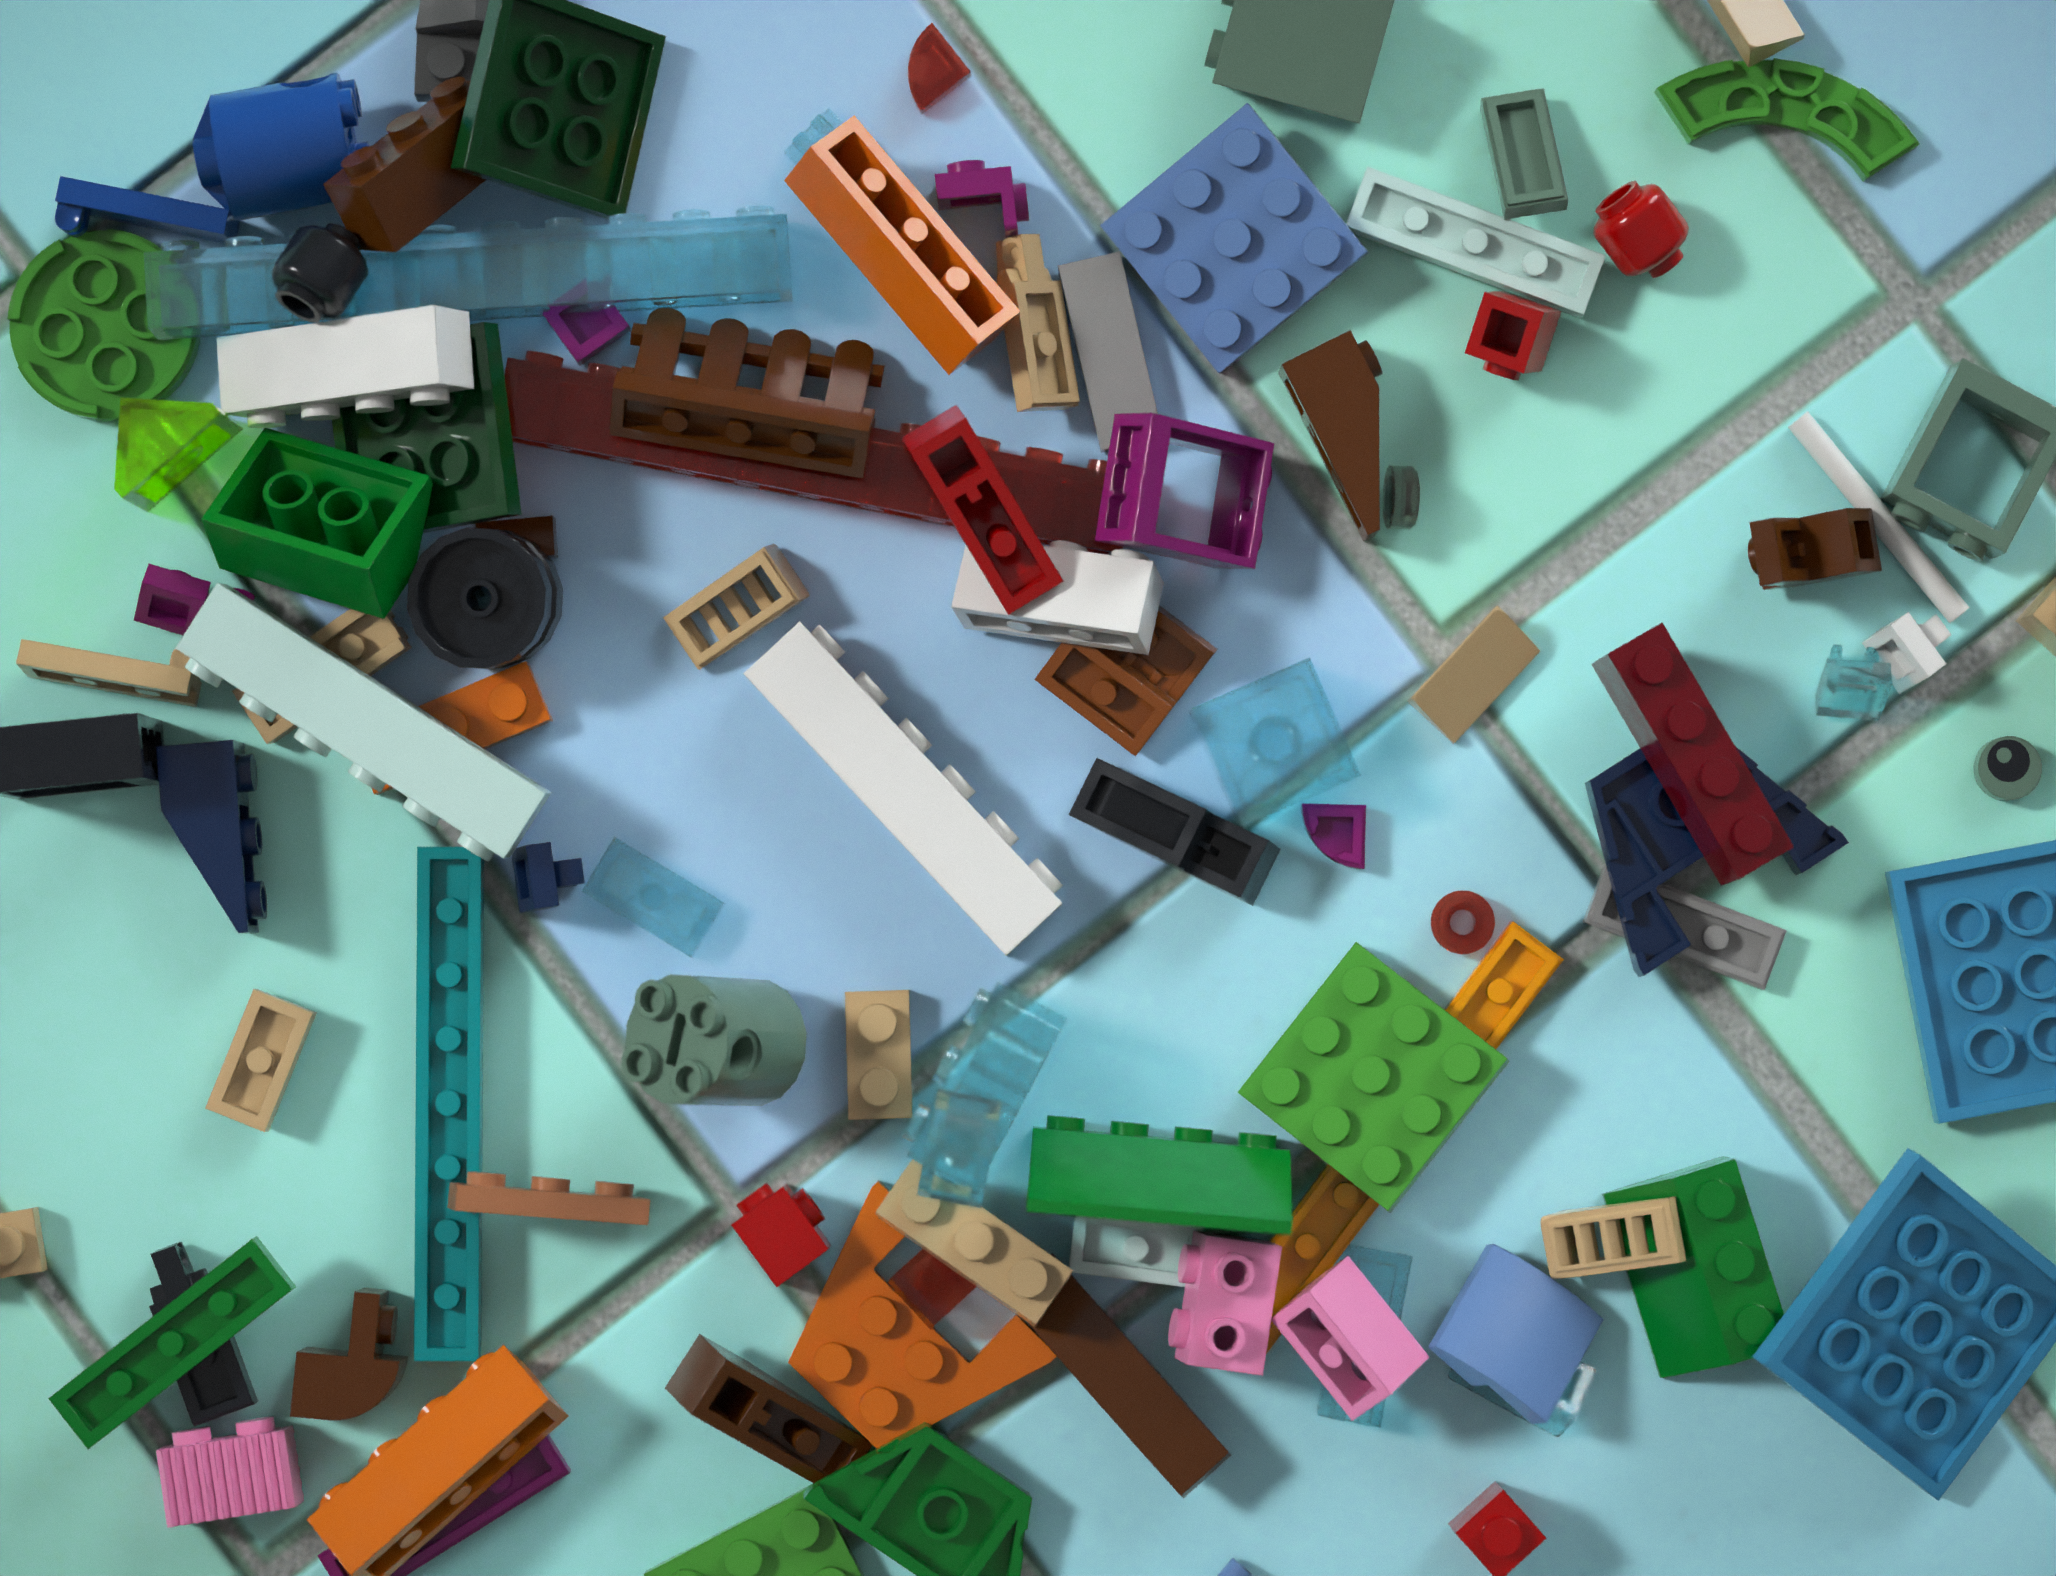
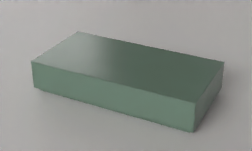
M1544 88L1481 98L1480 110L1504 220L1567 210L1568 196Z

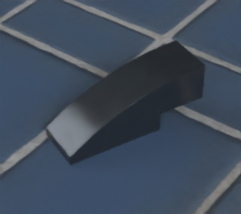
M1096 758L1069 812L1071 817L1252 906L1281 850L1271 841L1099 758Z

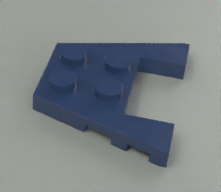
M1641 748L1587 781L1585 787L1633 970L1638 977H1641L1692 945L1656 888L1704 856ZM1737 748L1794 845V848L1783 853L1782 856L1795 875L1805 872L1849 843L1839 830L1821 821L1806 808V803L1790 790L1785 791L1757 768V763Z

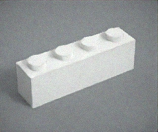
M438 305L216 338L221 414L245 417L250 428L282 427L286 425V415L300 413L301 419L306 421L340 418V408L355 406L358 413L390 412L395 410L394 400L410 398L411 405L429 406L446 404L450 402L449 392L474 389L469 312Z

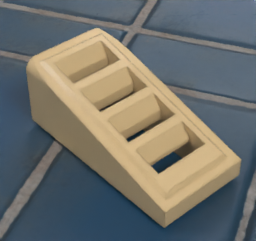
M771 544L760 549L663 618L697 669L700 670L809 597V592L778 546ZM761 568H763L781 595V598L776 601L756 573ZM741 581L761 610L755 616L752 615L734 588ZM719 596L739 624V627L733 631L712 602ZM698 610L719 639V641L711 646L690 616Z
M1675 1197L1563 1210L1545 1215L1540 1221L1549 1275L1552 1279L1581 1277L1686 1261ZM1651 1214L1657 1251H1649L1643 1215ZM1621 1218H1625L1631 1254H1625L1619 1220ZM1594 1222H1599L1605 1257L1599 1256Z

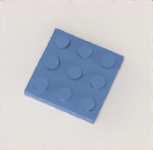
M1248 103L1100 225L1219 374H1222L1369 253Z

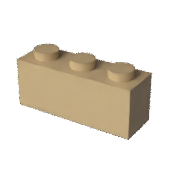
M914 1159L911 1160L875 1212L877 1217L1034 1327L1040 1322L1073 1273V1270Z

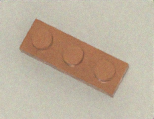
M467 1171L466 1183L450 1182L447 1208L454 1211L648 1225L650 1199L633 1196L634 1184L595 1181V1193L569 1191L570 1179L532 1176L531 1188L505 1186L506 1174Z

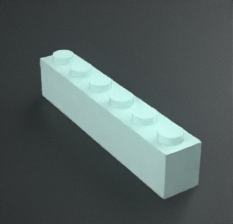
M217 583L176 646L177 650L190 657L185 665L188 671L217 688L224 679L240 689L244 694L239 703L269 722H273L277 714L299 727L293 737L300 743L324 757L328 756L331 749L353 762L348 770L352 776L379 792L382 791L386 784L408 797L402 806L404 809L433 827L437 825L440 818L462 832L457 840L460 845L488 862L495 853L503 859L511 857L552 793L227 584Z

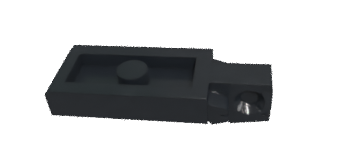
M182 1242L166 1246L151 1253L161 1282L160 1285L150 1288L153 1304L149 1308L152 1316L208 1274L206 1268L194 1272ZM234 1336L177 1380L185 1406L194 1426L241 1410L258 1402Z

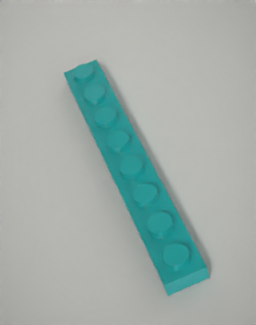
M417 847L414 1361H476L481 1357L482 1213L454 1211L447 1208L450 1182L466 1183L467 1171L483 1172L484 859L464 847Z

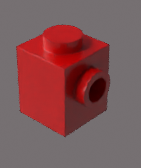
M1505 291L1484 292L1465 354L1485 360L1483 370L1512 380H1519L1521 373L1541 372L1562 311Z
M765 1183L736 1205L743 1216L731 1224V1226L776 1287L780 1286L832 1246L817 1226L825 1220V1216L804 1188L794 1194L789 1186L785 1184L774 1193L768 1183Z

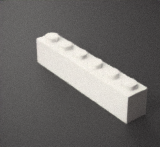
M799 621L743 674L1007 956L1062 905V902L1055 893L1063 885L1038 858L1027 865L1016 854L1011 846L1019 840L1018 836L994 811L984 819L967 801L975 793V790L950 764L942 772L933 765L924 755L932 744L907 718L898 726L880 708L889 698L864 671L855 679L850 676L837 662L845 651L820 624L810 633Z

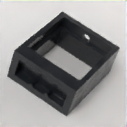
M139 713L0 727V796L12 799H25L159 785L156 746H165L162 720Z

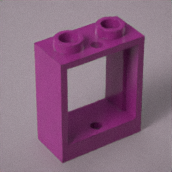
M1156 413L1114 414L1095 541L1213 568L1255 569L1257 554L1263 538L1262 522L1267 489L1272 479L1271 463L1274 443ZM1169 444L1221 456L1208 545L1155 533Z

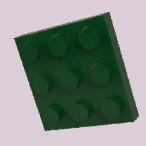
M489 0L451 168L608 220L624 221L666 36L567 0Z
M481 322L470 325L474 389L449 392L450 402L440 405H411L410 398L394 400L395 410L383 413H358L355 406L340 408V418L332 420L335 448L431 477L433 486L423 533L522 515L497 323Z

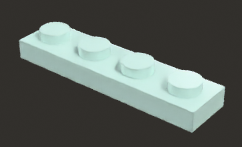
M1368 166L1346 222L1347 226L1356 235L1561 310L1578 318H1582L1606 257L1604 254L1510 219L1504 220L1502 216Z

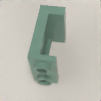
M1222 0L1221 4L1233 8L1226 32L1214 29L1204 66L1216 69L1212 83L1360 124L1394 0Z

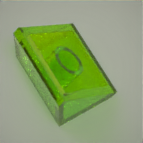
M120 398L114 489L122 499L149 512L241 432L243 428L234 418L227 415L213 403Z

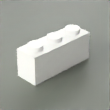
M1064 540L1051 541L1049 546L1043 547L1064 582L1008 615L965 545L951 605L964 629L1149 655L1164 582L1154 561H1150L1146 555L1129 549H1114L1111 555L1087 552L1085 547L1074 542Z

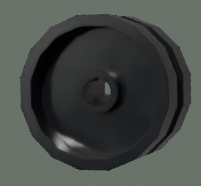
M464 528L441 536L419 556L408 580L407 610L416 635L435 656L458 667L504 668L530 659L551 640L562 616L563 587L554 562L542 551L536 542L510 530ZM482 586L490 591L492 597L491 604L487 609H481L478 603L479 598L486 596L481 590Z

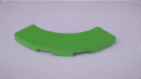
M1774 58L1773 60H1762L1749 68L1744 60L1734 62L1733 60L1722 61L1679 75L1657 87L1654 91L1688 145L1703 136L1736 126L1770 125L1783 127L1810 136L1831 148L1854 169L1863 182L1920 144L1905 123L1869 91L1862 87L1859 89L1841 78L1824 72L1825 69L1797 61Z

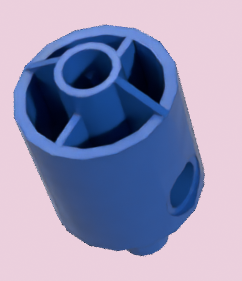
M333 73L308 81L276 83L210 95L193 137L194 158L202 187L225 209H229L236 221L332 203L323 184L343 169L341 162L345 157L358 149L369 146L368 142H356L354 126L359 125L358 117H362V109L355 79L342 81L338 73Z

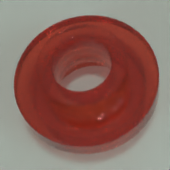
M1461 890L1443 896L1436 903L1431 913L1430 927L1435 940L1445 950L1455 954H1469L1480 950L1488 943L1494 931L1495 918L1491 906L1482 896L1471 891ZM1458 910L1467 911L1473 918V928L1465 935L1455 933L1450 925L1452 915Z

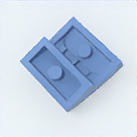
M1489 1244L1484 1248L1428 1348L1472 1387L1488 1385L1531 1424L1547 1423L1604 1319L1550 1276L1511 1252L1495 1244Z

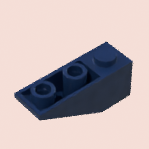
M235 740L156 746L160 805L163 815L237 932L244 934L259 933L258 919H266L267 895L264 882L255 881L253 856L262 854V831L259 818L250 817L248 792H255L257 790V767L253 753L245 754L244 743Z

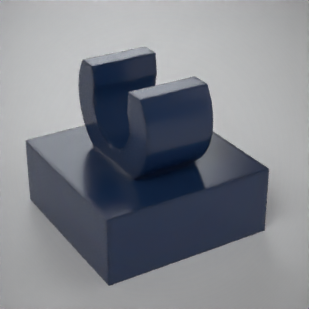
M551 842L525 845L516 848L511 855L519 913L546 910L559 906L557 889L585 883L582 859L576 858L553 862Z

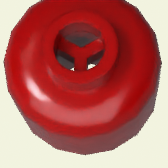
M1631 181L1607 196L1596 208L1595 212L1599 218L1594 226L1593 234L1625 276L1631 277L1649 272L1652 278H1657L1671 270L1683 258L1684 255L1679 248L1689 233L1688 223L1658 185L1648 184L1639 186L1636 181Z

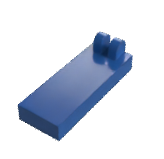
M60 176L55 201L58 203L55 222L60 229L72 237L82 236L87 231L90 216L232 245L236 244L240 221L234 220L229 209Z

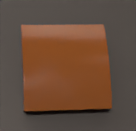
M1159 605L1149 655L1061 643L1034 680L1136 757L1217 651V648Z

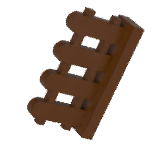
M666 307L652 311L648 316L646 324L633 323L630 345L640 346L635 368L622 366L621 371L616 373L612 388L609 435L857 478L864 477L870 434L875 417V409L865 408L864 404L868 386L881 388L885 367L884 365L873 364L874 352L867 343L859 340L844 341L837 346L835 357L810 353L811 340L809 336L795 329H785L778 332L773 338L772 346L748 342L749 331L747 326L741 321L731 318H724L714 322L709 335L686 332V319L684 315L676 309ZM680 353L703 357L698 379L675 375ZM743 364L766 368L761 390L738 386ZM806 375L829 379L825 401L801 397Z

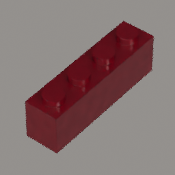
M1663 622L1591 664L1721 886L1741 879L1794 848V845Z

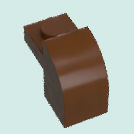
M1844 508L1800 518H1769L1749 522L1752 538L1748 543V558L1753 571L1758 575L1759 584L1763 587V590L1827 582L1882 571L1872 508Z
M362 1288L354 1292L349 1351L305 1347L296 1352L290 1417L321 1420H346L354 1418L379 1405L397 1388L405 1373L408 1356L383 1354L384 1344L393 1345L398 1319L397 1306L388 1305L389 1290Z

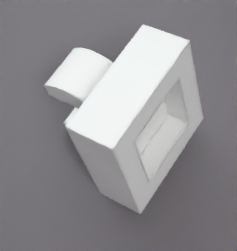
M1907 612L1878 630L1862 642V644L1897 692L1901 694L1929 678L1946 665V662L1935 647L1950 637L1951 633L1937 614L1925 623L1918 625L1911 614Z

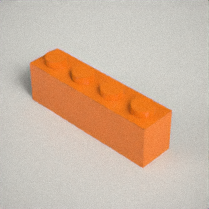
M855 115L813 144L784 180L948 375L988 346L1020 313V310Z
M502 1345L496 1352L487 1353L477 1359L468 1369L466 1378L447 1395L439 1396L426 1404L418 1414L417 1422L399 1438L391 1439L380 1445L371 1454L368 1465L349 1482L338 1484L329 1490L321 1499L319 1508L306 1520L351 1576H390L569 1416L526 1364L506 1346Z

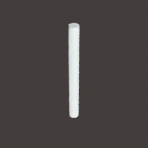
M1807 411L1788 426L1794 436L1854 508H1872L1876 535L1946 620L1951 623L1970 607L1901 523L1891 516V511L1811 414Z

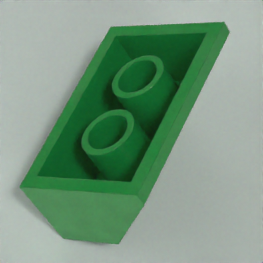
M265 427L205 512L201 521L219 569L385 619L408 584V580L417 563L433 483L429 475Z
M1721 1156L1602 1193L1605 1205L1675 1197L1686 1261L1626 1270L1659 1377L1665 1378L1728 1366L1752 1359L1753 1355L1782 1318L1784 1312L1736 1160ZM1651 1214L1643 1215L1649 1251H1657ZM1621 1218L1619 1220L1625 1254H1631L1625 1218Z

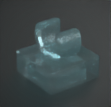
M1834 644L1826 660L1815 694L1816 716L1879 721L1892 686L1891 663H1879V655L1874 647L1866 648L1862 661L1843 660L1842 645Z

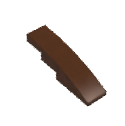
M1071 1275L1037 1326L1029 1325L1178 1494L1185 1498L1226 1461L1231 1454L1106 1311L1097 1304L1077 1279Z

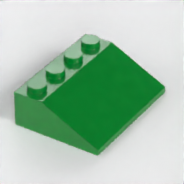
M1047 1115L1046 1127L1033 1126L1026 1212L1284 1235L1292 1234L1291 1151L1287 1148L1276 1147L1277 1135L1239 1132L1238 1144L1212 1142L1213 1130L1175 1126L1174 1138L1148 1136L1149 1124L1111 1121L1110 1133L1085 1131V1118Z

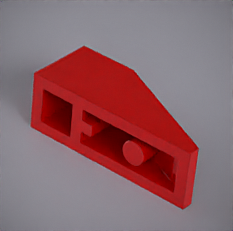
M957 405L901 438L1008 615L1064 582L968 420Z

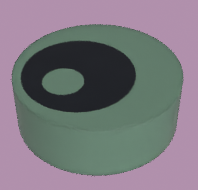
M2005 736L1989 741L1979 750L1974 761V776L1978 786L1985 794L1997 800L2009 801L2028 795L2035 789L2042 774V763L2037 750L2028 741L2015 736Z

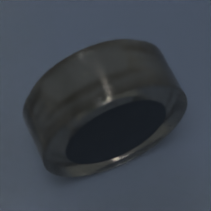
M1389 465L1385 473L1383 485L1384 523L1387 529L1410 530L1415 526L1419 512L1420 485L1418 473L1413 466Z

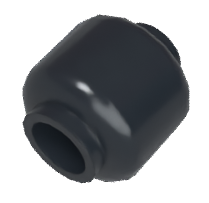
M334 223L327 224L325 228L309 225L297 229L271 271L272 281L277 289L275 296L278 302L296 317L312 323L319 322L321 318L333 319L340 317L347 309L369 272L366 259L358 250L360 247L358 238L346 228Z

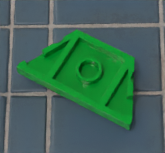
M926 1422L813 1483L803 1493L804 1500L916 1576L1021 1575L1024 1555L1022 1551L1025 1530L1028 1529L1032 1503L1030 1493Z

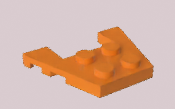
M879 1180L871 1188L788 1361L876 1449L924 1422L929 1425L935 1424L1051 1363L1057 1357L1040 1336L1021 1317L1015 1314L972 1360H968L875 1270V1267L905 1237L879 1219L875 1213L890 1192Z

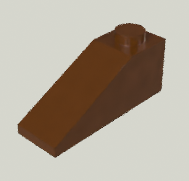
M1351 330L1283 363L1278 374L1364 542L1374 537L1380 530L1379 385L1375 378L1383 373L1370 344L1366 340L1357 344Z
M701 1334L698 1335L665 1387L692 1416L812 1483L866 1455L872 1447V1444L862 1434L752 1363Z

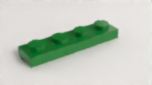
M256 1236L48 1399L85 1447L90 1449L295 1289L296 1285Z

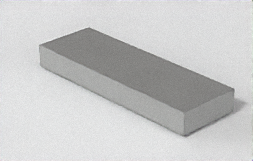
M1120 251L1058 265L1101 453L1109 451L1114 414H1158Z
M1604 863L1583 923L1625 938L1606 863ZM1662 883L1657 886V892L1692 944L1675 955V958L1757 989L1765 990L1787 930Z

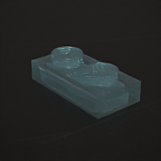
M616 837L611 841L581 891L689 957L694 956L725 902Z

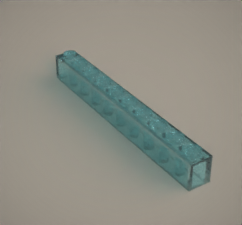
M758 205L738 208L736 210V217L711 218V213L708 210L690 209L674 212L672 214V221L647 222L645 214L624 213L610 216L609 224L584 226L583 219L577 217L552 218L545 221V228L521 230L519 223L515 221H492L482 224L481 232L456 233V227L451 225H430L396 253L359 250L366 259L369 270L366 279L340 317L333 319L321 318L319 322L430 305L469 312L470 321L543 317L542 313L549 312L550 306L565 305L572 306L562 312V315L603 312L602 309L613 308L614 305L619 312L655 310L665 307L675 309L793 301L787 214H774L773 207ZM238 236L226 239L225 247L200 249V243L197 241L172 240L161 243V251L144 252L148 329L158 340L238 335L311 324L312 322L300 319L287 311L275 296L277 289L273 284L271 271L287 244L264 245V239L261 237Z

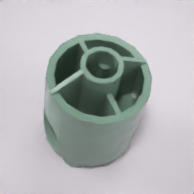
M668 975L659 980L643 982L637 989L635 1003L627 1021L625 1050L622 1054L621 1066L628 1080L639 1083L645 1093L661 1103L763 1106L781 1098L796 1082L805 1060L807 1033L800 1008L785 989L770 980Z

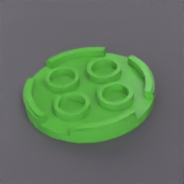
M107 229L85 232L82 236H71L62 241L57 240L46 247L28 264L21 274L12 293L7 319L10 323L11 345L18 363V369L25 380L40 396L65 412L86 419L101 421L126 419L140 415L161 404L177 390L187 377L200 345V306L195 290L186 273L169 254L156 244L141 236L122 230Z

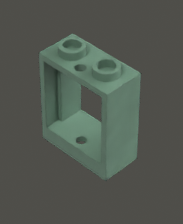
M1962 358L1950 366L1880 499L1894 507L1891 516L1899 522L1918 531L1924 532L1928 526L1950 537L1947 545L1951 549L1969 559L1981 562L1984 556L1994 559L2005 554L2056 459V407ZM1959 400L2039 442L1994 529L1914 487Z

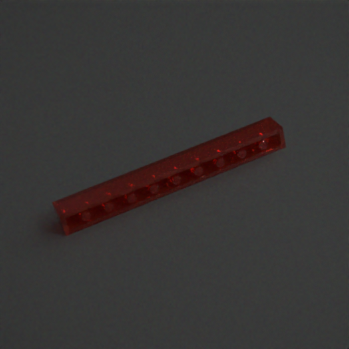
M526 351L525 360L507 358L504 377L513 443L954 527L901 439L922 425L901 423L900 431L894 432L874 428L876 418H874L864 477L857 478L609 435L612 388L616 373L621 371V368L599 363H589L587 372L562 368L563 358L537 351ZM977 436L1041 544L1049 546L1051 541L1064 540L1082 545L1087 549V552L1111 555L1114 549H1123L1120 546L1095 541L1107 461L1089 459L1087 468L1062 464L1063 454L1056 451L1026 447L1025 455L1019 456L999 452L1001 442Z

